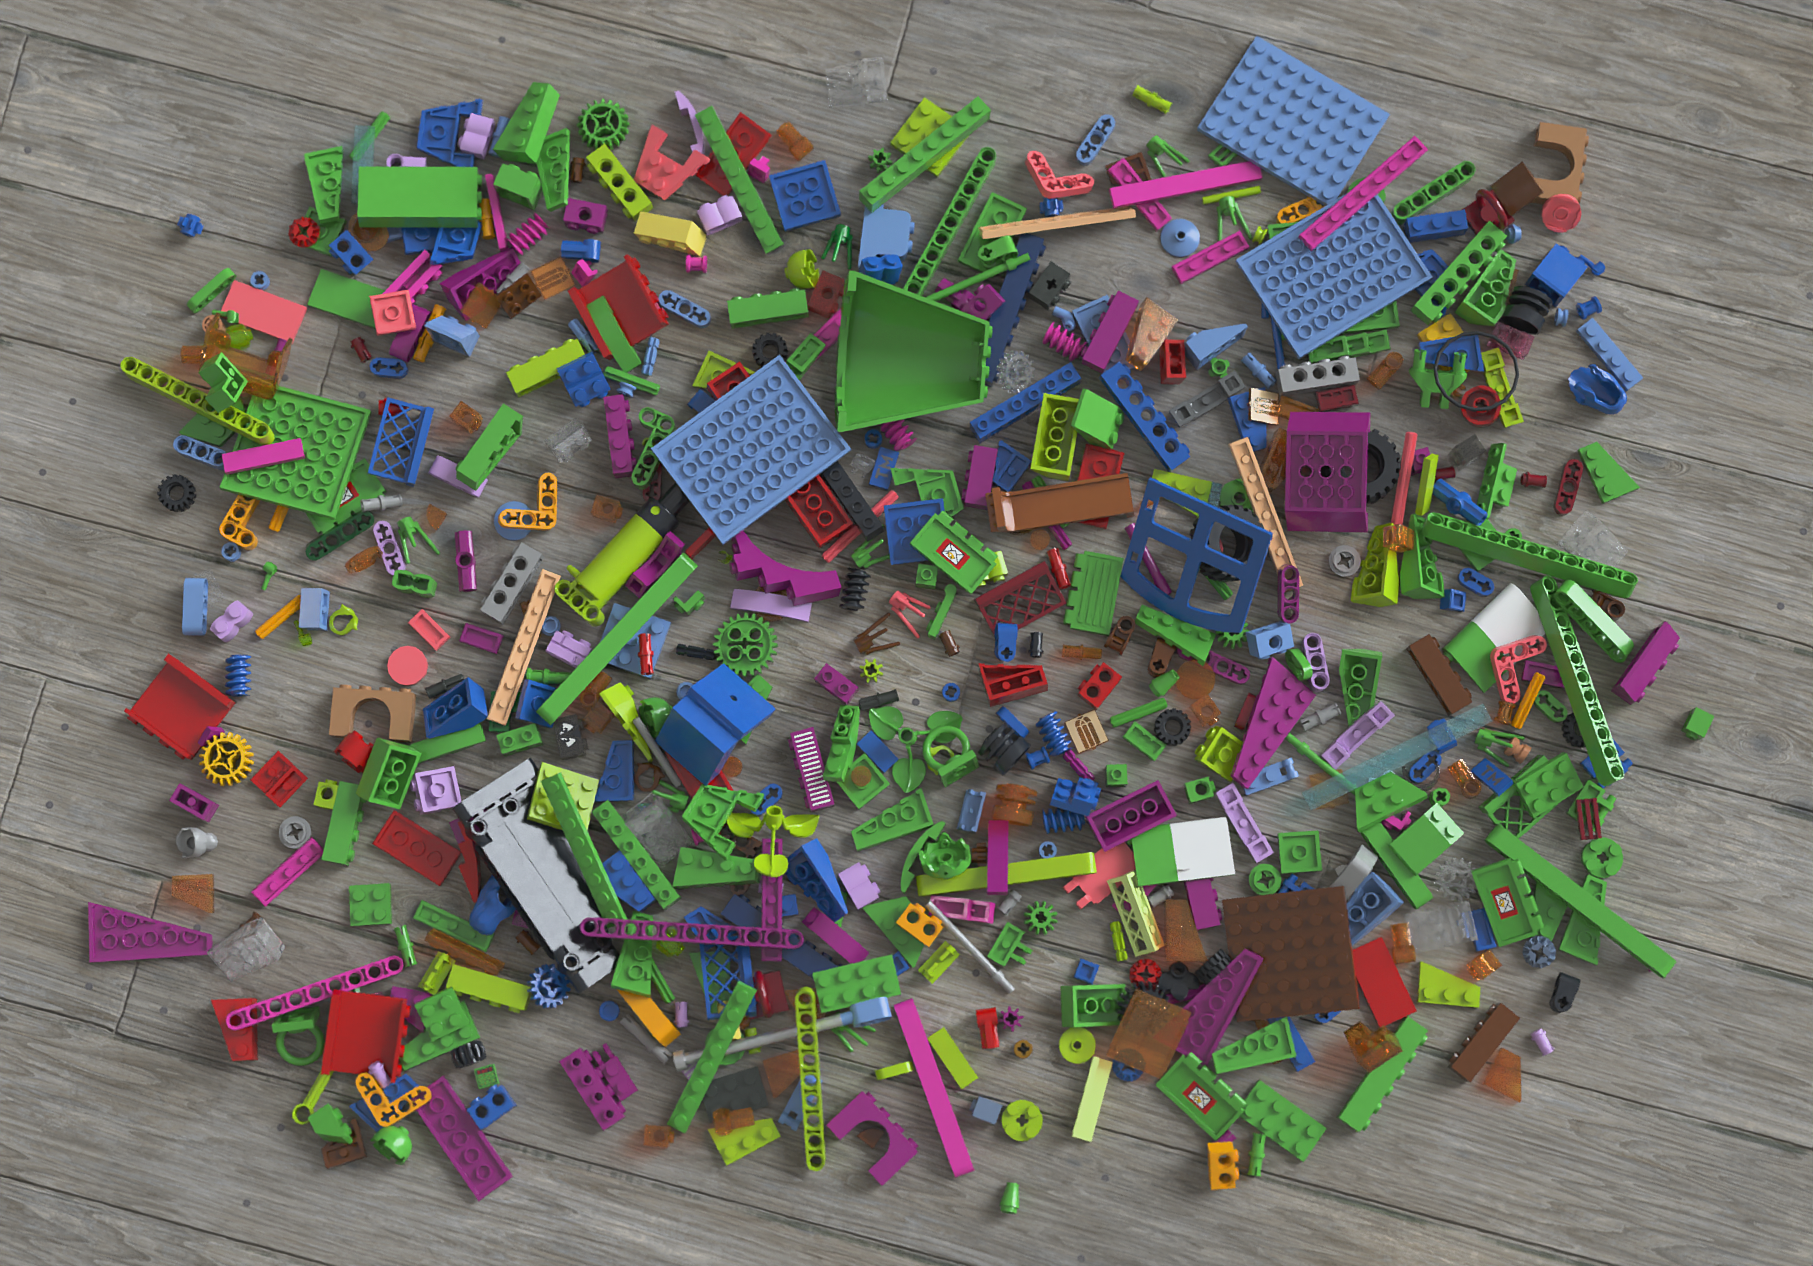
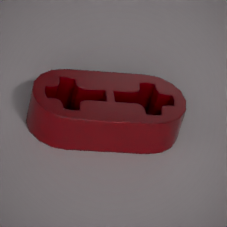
M1248 692L1234 727L1244 730L1251 715L1256 695Z

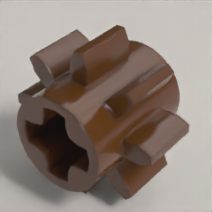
M977 843V848H971L972 863H977V868L985 867L988 863V848H986V843Z

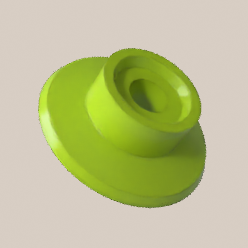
M1082 1027L1067 1029L1059 1041V1049L1062 1056L1067 1061L1075 1064L1088 1061L1093 1056L1096 1048L1093 1035ZM1074 1042H1080V1049L1073 1047Z

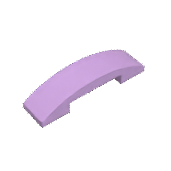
M676 91L675 94L681 116L689 114L698 143L690 145L693 152L695 149L704 154V138L702 129L695 117L696 112L688 99L680 91Z
M734 589L730 609L746 612L753 611L809 622L812 602L793 606L792 600H789L787 596Z
M1379 701L1351 724L1321 756L1336 770L1350 757L1353 751L1375 731L1381 729L1395 715L1382 701Z
M1234 783L1216 792L1215 794L1223 810L1254 861L1258 863L1273 854L1272 848L1265 836L1261 834Z

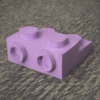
M454 766L415 773L413 775L410 789L412 792L415 791L417 799H414V808L420 812V815L450 809L462 801Z

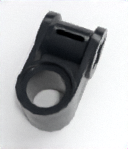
M1563 972L1559 973L1550 999L1552 1011L1562 1013L1572 1007L1580 986V979ZM1560 999H1562V1003L1565 1004L1562 1007H1560V1003L1557 1002Z

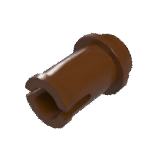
M574 157L573 161L570 162L572 164L570 182L577 183L578 181V183H582L583 168L586 166V163H584L585 159Z
M950 630L938 635L945 647V654L951 657L960 652V647L956 645Z
M523 929L515 939L517 943H521L533 955L541 945L528 934L529 931L526 932Z

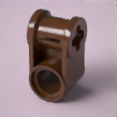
M1592 589L1593 594L1590 598L1613 621L1619 620L1625 613L1624 604L1604 592ZM1610 607H1616L1619 610V615H1613L1610 612Z
M1129 616L1121 617L1114 630L1110 633L1104 647H1109L1119 652V655L1122 656L1134 631L1135 621ZM1123 621H1128L1131 624V629L1124 631L1121 629L1120 624Z
M1159 637L1155 643L1147 669L1149 675L1153 678L1165 673L1176 648L1175 645L1171 647L1165 643L1164 639ZM1156 664L1160 665V669L1158 671L1155 670Z

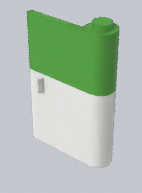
M1510 583L1442 650L1443 654L1449 658L1450 663L1452 661L1458 663L1479 689L1485 693L1496 682L1490 660L1491 651L1496 647L1532 635L1542 637L1545 631L1537 609L1517 586ZM1517 645L1514 653L1516 656L1521 655L1523 648L1521 645ZM1500 653V655L1497 657V659L1501 660V657L1506 656V655L1510 656V655H1509V653H1507V654Z
M1226 817L1158 825L1127 841V845H1131L1133 848L1138 887L1235 875Z

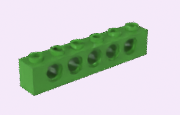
M1489 221L1410 311L1427 326L1432 321L1436 323L1443 315L1441 310L1444 307L1448 309L1456 301L1453 297L1457 293L1461 295L1468 287L1465 283L1469 279L1473 281L1479 275L1480 271L1478 269L1480 266L1484 265L1486 267L1493 259L1490 255L1494 251L1498 253L1505 245L1503 240L1507 235ZM1481 243L1487 244L1489 250L1483 249ZM1469 257H1473L1476 260V264L1471 263ZM1456 271H1461L1464 274V278L1458 277ZM1444 285L1450 286L1452 292H1447L1444 289ZM1431 299L1437 300L1439 306H1434Z
M607 800L593 810V815L662 908L667 910L679 901L681 896L672 887V884L611 802Z

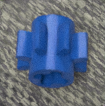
M1044 197L1043 202H1040L1039 205L1040 214H1045V218L1060 216L1059 212H1063L1062 200Z
M186 214L184 218L180 217L177 224L181 228L180 233L194 238L195 234H201L203 225L200 223L201 219L192 214Z

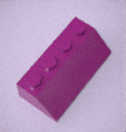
M1664 621L1654 628L1611 689V692L1630 705L1641 701L1645 695L1643 690L1647 685L1650 687L1657 677L1654 675L1657 670L1661 671L1668 662L1666 658L1669 653L1672 655L1679 647L1677 642L1680 637L1668 622Z
M1159 780L1089 814V817L1086 816V821L1103 851L1106 852L1177 815Z

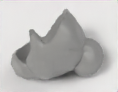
M194 827L181 828V831L175 837L177 848L182 852V858L199 857L206 851L215 849L218 844L217 837L214 834L205 833Z

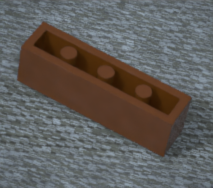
M1428 634L1408 646L1406 650L1449 717L1472 703V695L1467 688H1463L1461 685L1459 674L1451 669L1449 658L1439 650L1440 645L1437 639Z
M1502 1003L1492 1004L1486 1011L1488 1016L1484 1021H1478L1473 1028L1475 1030L1474 1034L1471 1037L1468 1035L1461 1043L1463 1048L1460 1052H1455L1449 1059L1450 1064L1448 1068L1467 1083L1475 1078L1520 1019L1519 1016Z

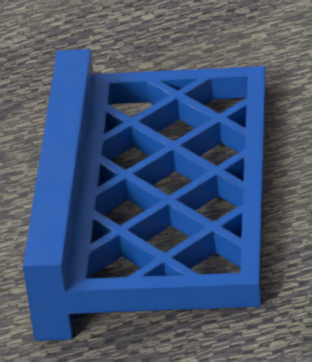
M387 397L367 474L414 487L434 408L422 407ZM389 404L398 405L402 412L392 417L388 411ZM412 409L421 411L419 419L411 422L406 412ZM404 414L409 424L399 429L394 419ZM392 421L397 431L387 436L383 428L385 424ZM411 426L415 435L414 438L407 441L401 431ZM399 433L404 443L395 448L389 438ZM387 440L392 450L382 455L378 447L380 443ZM406 445L410 455L402 460L396 450ZM394 452L400 462L390 467L384 457ZM382 459L387 469L382 472L374 471V463ZM401 464L405 470L404 478L395 476L392 469Z
M739 935L729 936L728 940L732 942L736 941ZM699 944L707 1020L720 1019L726 1004L718 999V997L724 990L732 995L733 991L727 986L733 979L754 988L750 950L747 946H736V950L730 954L723 948L725 945H714L718 949L712 956H709L704 952V945L708 944ZM720 951L729 957L723 965L714 959ZM731 959L739 965L734 974L725 968ZM711 961L720 968L714 976L706 971V967ZM722 970L731 976L725 985L716 979ZM713 981L722 987L716 996L708 991V987ZM755 995L744 1016L756 1017ZM715 1001L724 1007L720 1013L711 1014L710 1007Z

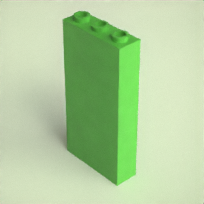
M359 167L357 215L359 227L478 228V220H482V209L478 208V203H482V191H478V186H482V175H478L477 167Z

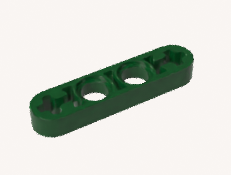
M360 510L306 545V556L310 560H319L364 532L374 523L372 512H362ZM362 515H365L366 517L370 516L368 518L369 522L365 523L363 521L359 523V527L361 528L357 529L356 524L353 522V520L356 519V522L358 523L362 520ZM345 525H352L354 527L353 533L349 535L344 534L342 529ZM329 535L337 538V542L334 545H328L325 542ZM322 540V543L326 550H323V547H321L317 550V555H315L314 553L309 554L311 552L310 548L314 547L316 549L320 547L321 545L319 542Z

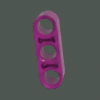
M412 304L416 329L397 332L389 350V355L407 363L411 360L419 344L418 339L422 337L425 324L432 313L415 304Z
M1289 564L1282 565L1278 570L1277 614L1282 621L1294 623L1299 617L1300 574L1296 567ZM1287 569H1292L1293 571L1290 579H1286L1284 576ZM1287 589H1291L1293 592L1289 599L1284 597V592ZM1290 608L1292 616L1285 619L1284 612Z

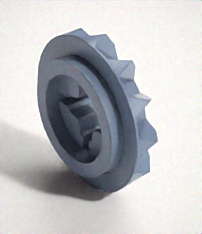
M1535 936L1524 944L1523 957L1526 963L1532 967L1542 969L1543 967L1550 966L1553 960H1555L1556 949L1548 938ZM1543 945V953L1545 955H1540L1536 959V953L1533 950H1539Z

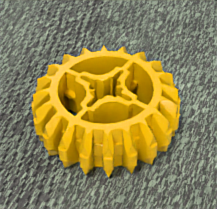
M231 732L227 734V737L225 733H220V739L213 735L214 742L207 740L208 748L204 746L201 748L203 751H206L205 754H199V757L204 759V761L199 762V765L206 766L201 772L204 774L208 773L206 779L210 780L213 778L212 783L217 784L219 782L220 786H225L226 782L229 786H233V780L239 784L240 776L246 779L247 776L244 772L252 771L248 764H254V761L249 760V758L254 756V753L248 752L252 747L246 745L247 740H240V735L236 734L233 736ZM235 744L239 749L228 752L223 745ZM217 750L218 756L212 763L213 754ZM225 755L229 756L228 764L223 762L225 761ZM241 758V763L236 769L235 762ZM225 767L230 774L219 775L214 769Z

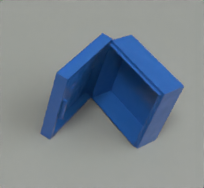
M723 663L690 687L686 696L670 711L655 742L701 783L707 786L721 772L738 740L768 719L776 708Z

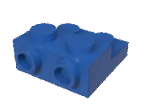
M592 351L556 368L575 407L578 405L580 407L587 406L591 399L595 397L598 399L603 398L608 394L607 391L611 390Z
M1079 777L1077 784L1067 779L1058 778L1050 805L1089 817L1091 809H1096L1101 788L1098 787L1099 783L1088 778Z

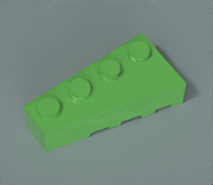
M533 82L493 150L504 161L536 164L560 94L549 83Z
M503 403L479 439L469 449L464 460L457 464L455 469L456 479L477 491L521 436L523 416Z

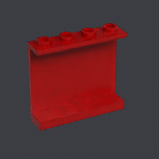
M627 254L623 256L626 261L580 289L573 287L568 290L601 354L607 360H612L614 357L600 335L587 308L588 304L601 296L606 298L613 311L612 314L631 346H635L669 325L666 320L668 315L663 308L659 307L657 303L659 299L656 293L649 289L648 285L650 282L645 274H641L639 270L641 266L638 260Z
M168 653L164 658V661L167 662L132 709L126 708L124 712L129 715L127 717L128 720L136 725L138 723L144 726L142 730L147 734L158 736L160 738L158 742L163 746L174 748L176 750L174 754L182 760L185 758L192 760L202 747L198 741L206 727H218L236 702Z
M334 989L331 997L321 1074L329 1075L330 1071L353 1074L369 1073L368 1067L372 1063L379 1061L383 1063V1068L389 1078H391V1083H395L396 1077H401L402 1065H398L399 1057L403 1058L405 1045H401L402 1037L406 1038L408 1026L404 1025L405 1018H409L411 1006L407 1005L408 999Z

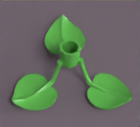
M885 706L869 709L870 724L878 737L884 740H891L897 732L899 733V740L906 745L909 759H899L892 769L895 782L905 793L915 790L922 783L926 774L924 762L921 759H913L910 746L916 742L917 736L928 735L932 730L941 726H953L960 729L963 720L961 715L952 711L935 712L927 720V725L931 730L914 732L908 727L899 729L903 725L904 719L902 713L897 708ZM942 734L934 740L945 744L953 741L956 736Z

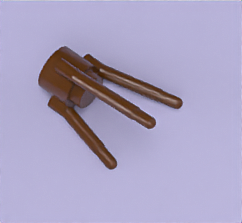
M888 612L863 633L857 635L858 638L854 639V642L860 654L866 652L868 655L875 651L900 645V642L871 648L874 645L872 640L887 632L888 629L884 628L869 636V633L885 621L891 613Z

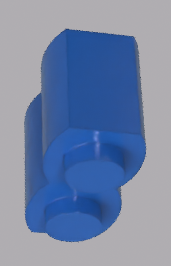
M889 254L880 258L866 257L861 261L859 273L892 285L899 281L903 265L898 255Z

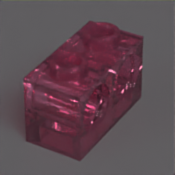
M1497 322L1491 333L1505 342L1515 357L1524 360L1528 355L1535 336ZM1489 338L1487 346L1494 349L1499 347L1501 352L1509 354L1504 346Z

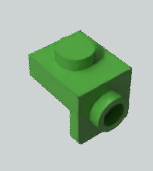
M699 590L685 604L676 596L673 598L676 603L674 607L681 614L685 612L687 615H690L694 610L698 611L705 603V597Z

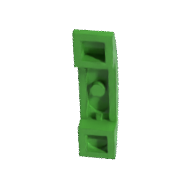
M601 296L588 304L587 308L600 335L621 369L627 373L641 365L640 358L621 330L606 298Z
M941 821L929 828L912 847L902 871V893H906L915 877L909 870L919 855V850H922L928 838L936 842L946 824L945 822Z

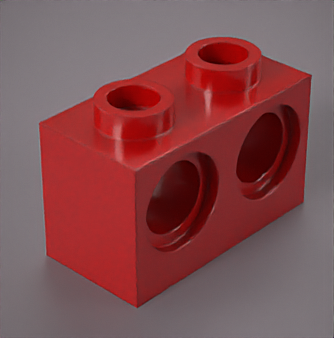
M1104 662L1101 666L1097 664L1090 672L1092 677L1088 681L1084 680L1077 688L1080 690L1078 696L1095 710L1100 707L1122 679L1121 675ZM1107 673L1110 676V680L1102 682L1099 679V675ZM1089 688H1094L1097 690L1098 695L1091 698L1087 695L1086 691Z

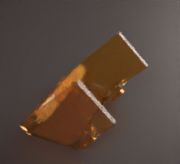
M216 313L206 329L199 370L205 361L222 352L248 380L243 392L263 399H272L278 390L286 369L293 339L289 338L282 351H272L268 359L258 357L230 347L231 337L226 332L218 329L221 314Z

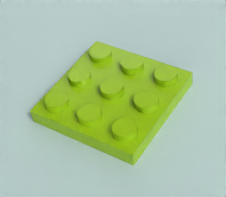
M924 97L890 142V145L905 155L952 116ZM968 137L926 170L938 178Z
M542 762L539 767L527 819L562 830L541 784V780L561 772L583 823L588 830L599 780Z

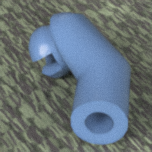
M1056 306L1052 315L1062 320L1064 330L1067 329L1068 332L1074 330L1076 323L1073 314Z

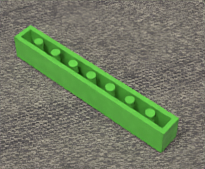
M979 96L976 97L859 191V200L873 213L988 121L991 109Z

